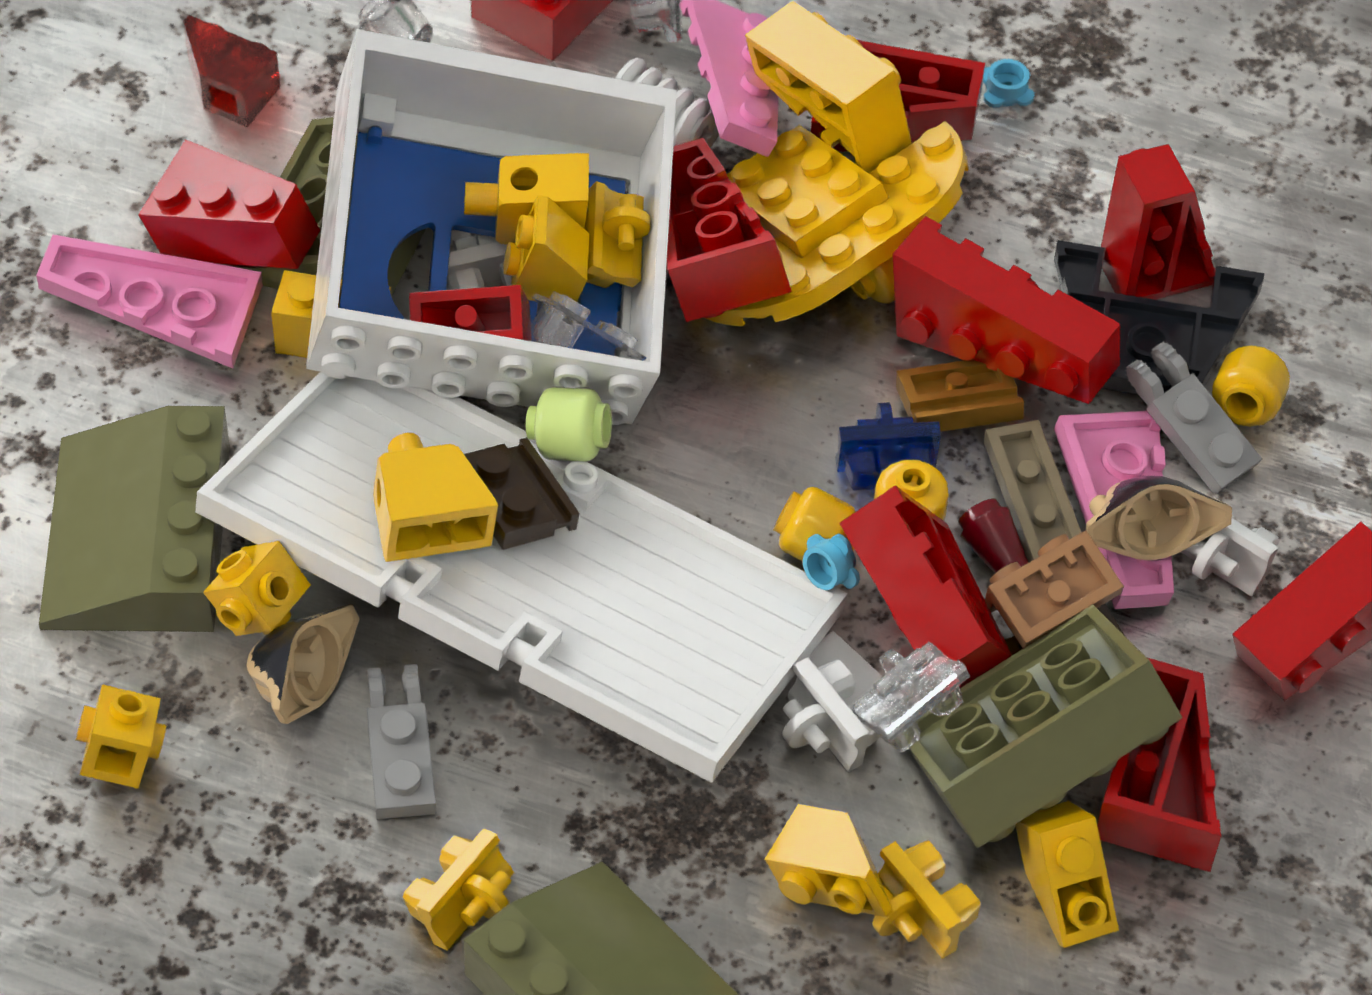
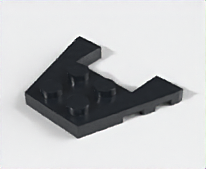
M1057 240L1054 262L1062 292L1120 323V365L1104 384L1103 389L1138 394L1128 381L1129 379L1125 371L1126 367L1136 360H1142L1161 380L1164 393L1171 389V384L1163 376L1161 370L1157 368L1151 354L1152 349L1162 342L1168 343L1176 349V352L1186 361L1190 375L1194 373L1205 387L1258 298L1264 280V273L1216 266L1210 308L1099 290L1105 248Z

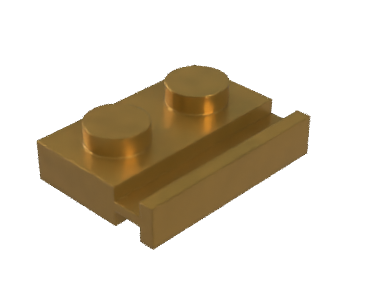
M972 359L969 361L964 360L896 370V389L909 419L914 422L916 435L1024 419V400L1022 397H1018L1017 385L1013 377L1005 375L998 368L997 372L986 368V364Z

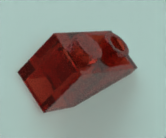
M188 15L183 21L187 55L203 108L248 128L280 88L277 52L260 42H253L231 33L218 24L208 23Z

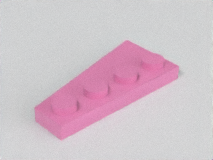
M681 0L679 5L682 15L690 17L692 22L688 29L691 44L699 46L702 55L698 62L701 77L706 78L711 84L707 97L720 138L769 157L777 143L778 95L755 74L745 34L765 21L767 17L758 13H746L717 0Z
M52 235L36 275L40 290L232 369L234 368L263 286L262 274L259 271L59 235Z
M1147 411L1059 415L1054 432L1085 523L1094 516L1089 508L1091 500L1098 495L1106 496L1110 487L1116 483L1140 476H1163L1162 471L1166 462L1165 447L1161 446L1160 443L1161 428ZM1098 547L1124 585L1122 593L1112 599L1114 609L1168 606L1174 594L1172 556L1157 560H1139Z

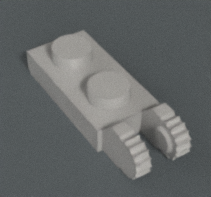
M1162 342L1152 349L1151 354L1157 368L1161 370L1163 376L1171 384V389L1164 393L1161 380L1142 360H1136L1128 365L1125 370L1126 376L1136 389V392L1147 404V412L1212 493L1218 494L1257 466L1262 458L1194 373L1190 375L1186 361L1176 352V349L1172 345Z
M417 664L404 665L402 682L403 691L407 694V704L384 706L383 696L386 694L385 677L381 673V667L369 668L368 680L371 707L367 708L377 820L436 814L426 703H421Z

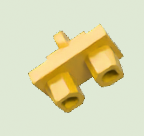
M598 181L589 188L588 212L585 222V230L589 233L587 283L608 288L616 282L633 288L641 281L642 238L648 235L651 225L650 215L643 210V196L618 193Z
M483 828L473 840L454 835L441 849L439 862L444 874L435 883L424 877L416 878L404 891L403 899L411 916L425 925L434 945L448 951L469 925L474 926L482 916L488 919L492 918L510 904L503 892L511 884L510 877L514 874V871L499 851L498 844L500 840L496 833Z
M929 840L905 851L896 841L881 849L880 856L885 862L878 875L892 908L887 917L874 916L872 925L881 936H889L900 931L908 942L914 941L922 934L942 959L956 951L960 932L964 931L978 918L981 905L980 900L963 883L957 884L942 895L934 888L931 883L944 876L946 864L942 855Z

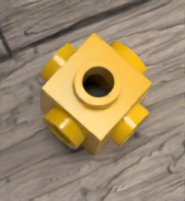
M279 541L242 547L239 551L226 557L216 569L218 576L203 593L216 609L218 619L224 626L232 630L235 636L261 632L264 635H268L277 627L289 621L292 615L290 609L308 590L311 584Z
M102 684L96 707L84 705L77 730L76 740L86 743L80 775L139 789L147 759L149 757L158 760L166 732V725L156 722L161 698Z

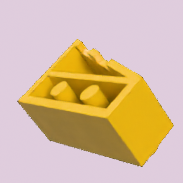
M792 0L745 34L755 74L798 116L807 110L826 129L821 133L820 138L832 148L840 143L855 157L856 165L866 172L870 173L883 160L895 156L912 144L899 89L901 78L895 66L888 59H879L864 49L852 35L845 36L831 27L819 13H811Z

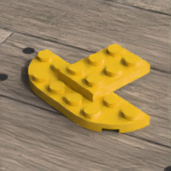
M944 121L937 127L924 132L918 140L895 156L883 160L876 169L868 173L807 129L798 125L777 137V143L769 157L757 153L751 158L736 164L732 171L727 173V176L732 183H736L748 207H752L757 213L762 227L766 231L769 230L771 235L775 237L774 239L792 292L731 309L717 317L706 319L725 325L744 326L743 318L752 317L760 319L772 315L774 321L778 322L801 315L826 303L892 258L894 251L925 216L940 223L959 201L963 193L960 183L964 172L969 171L968 159L957 132Z

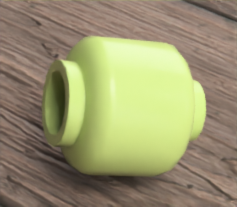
M548 388L543 391L537 406H529L527 410V438L536 441L538 451L545 459L590 461L597 456L600 448H607L609 445L612 431L611 408L608 403H602L600 396L593 389Z

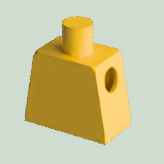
M589 153L505 156L499 162L498 183L465 182L464 215L496 216L495 241L508 245L509 242L515 243L520 216L529 215L537 195L552 199L585 229L589 193Z
M403 433L394 437L388 445V452L378 457L373 490L375 511L385 561L390 562L491 546L498 503L461 449L453 444L424 447L420 437L414 433Z

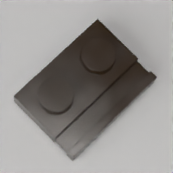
M527 437L520 439L519 445L507 448L504 443L464 454L498 503L493 536L502 550L554 536L555 529L566 527L568 531L577 529L579 511Z

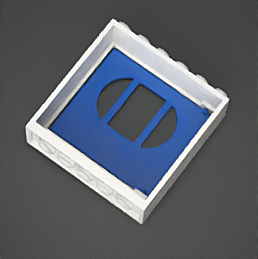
M356 29L337 87L306 369L321 371L324 375L337 379H344L346 376L373 380L389 388L409 386L432 390L435 394L442 397L467 396L485 399L489 403L500 407L514 405L537 406L543 391L552 387L590 388L598 393L602 403L610 405L612 425L633 424L658 379L661 368L677 90ZM356 135H358V138H357V147H356V156H355L354 175H353V184H352L351 203H350V212H349L348 231H347L346 250H345V259H344V269H343L342 287H341L340 306H339V308H338L339 293H340V284H341V274H342V265H343V256H344V246H345V237H346V228H347V218H348V209H349V200H350V190H351V181H352V172H353V162H354V153H355V143H356ZM589 153V188L598 181L604 183L615 192L625 194V187L629 185L628 194H637L644 197L643 210L650 215L651 225L648 235L642 238L641 281L633 288L616 282L608 288L586 282L578 299L575 325L569 334L556 345L535 342L538 301L529 300L531 341L406 320L392 299L388 286L389 261L396 248L410 235L426 228L433 230L428 291L446 290L451 232L453 230L495 237L496 216L464 215L465 182L498 183L499 162L505 156ZM617 311H620L618 356H615Z

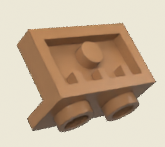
M1086 530L1071 539L1066 534L1060 535L1046 543L1038 551V558L1022 567L1018 562L1011 563L1000 569L990 578L989 582L991 585L988 586L985 602L991 613L996 610L999 612L1022 648L1030 645L1089 606L1094 605L1098 608L1122 593L1124 585Z

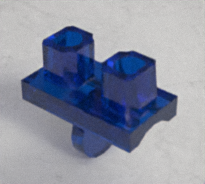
M890 402L877 403L876 419L857 420L856 426L839 427L838 452L835 457L837 472H846L851 489L857 491L875 489L882 470H885L890 464L901 460H920L936 467L941 439L939 421L913 423L912 417L893 418Z

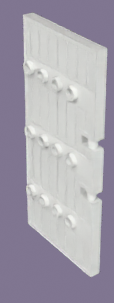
M320 372L197 491L196 513L255 544L279 541L297 566L377 608L388 597L400 603L398 619L498 671L508 660L522 666L519 678L520 683L711 783L794 677L793 665L811 655L841 616L848 595L847 592L837 587L830 590L817 588L808 579L805 571L586 461L545 459L538 451L536 441L530 439L531 444L579 511L576 530L568 531L566 527L555 529L554 536L502 550L493 536L492 545L489 547L386 562L382 552L373 490L378 457L388 452V445L394 437L403 433H414L420 437L424 447L453 444L458 446L463 454L504 443L507 448L518 446L519 440L526 438L527 435L525 430L459 397H442L435 394L432 390L409 386L389 388L382 386L377 381L346 376L344 379L328 377Z

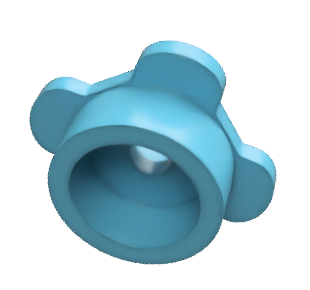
M1013 59L998 60L990 67H986L983 83L986 86L984 102L994 108L1013 106L1015 104L1020 106L1030 105L1034 100V92L1028 87L1030 71L1024 64Z
M814 534L808 538V550L803 555V568L812 584L822 590H830L839 584L852 589L859 584L860 575L854 568L856 564L855 555L850 542L845 536L836 534L831 539H824L821 535Z

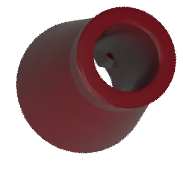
M997 499L984 500L968 509L959 518L958 523L963 530L960 535L961 539L994 573L1014 562H1018L1021 567L1029 563L1008 507H1001Z

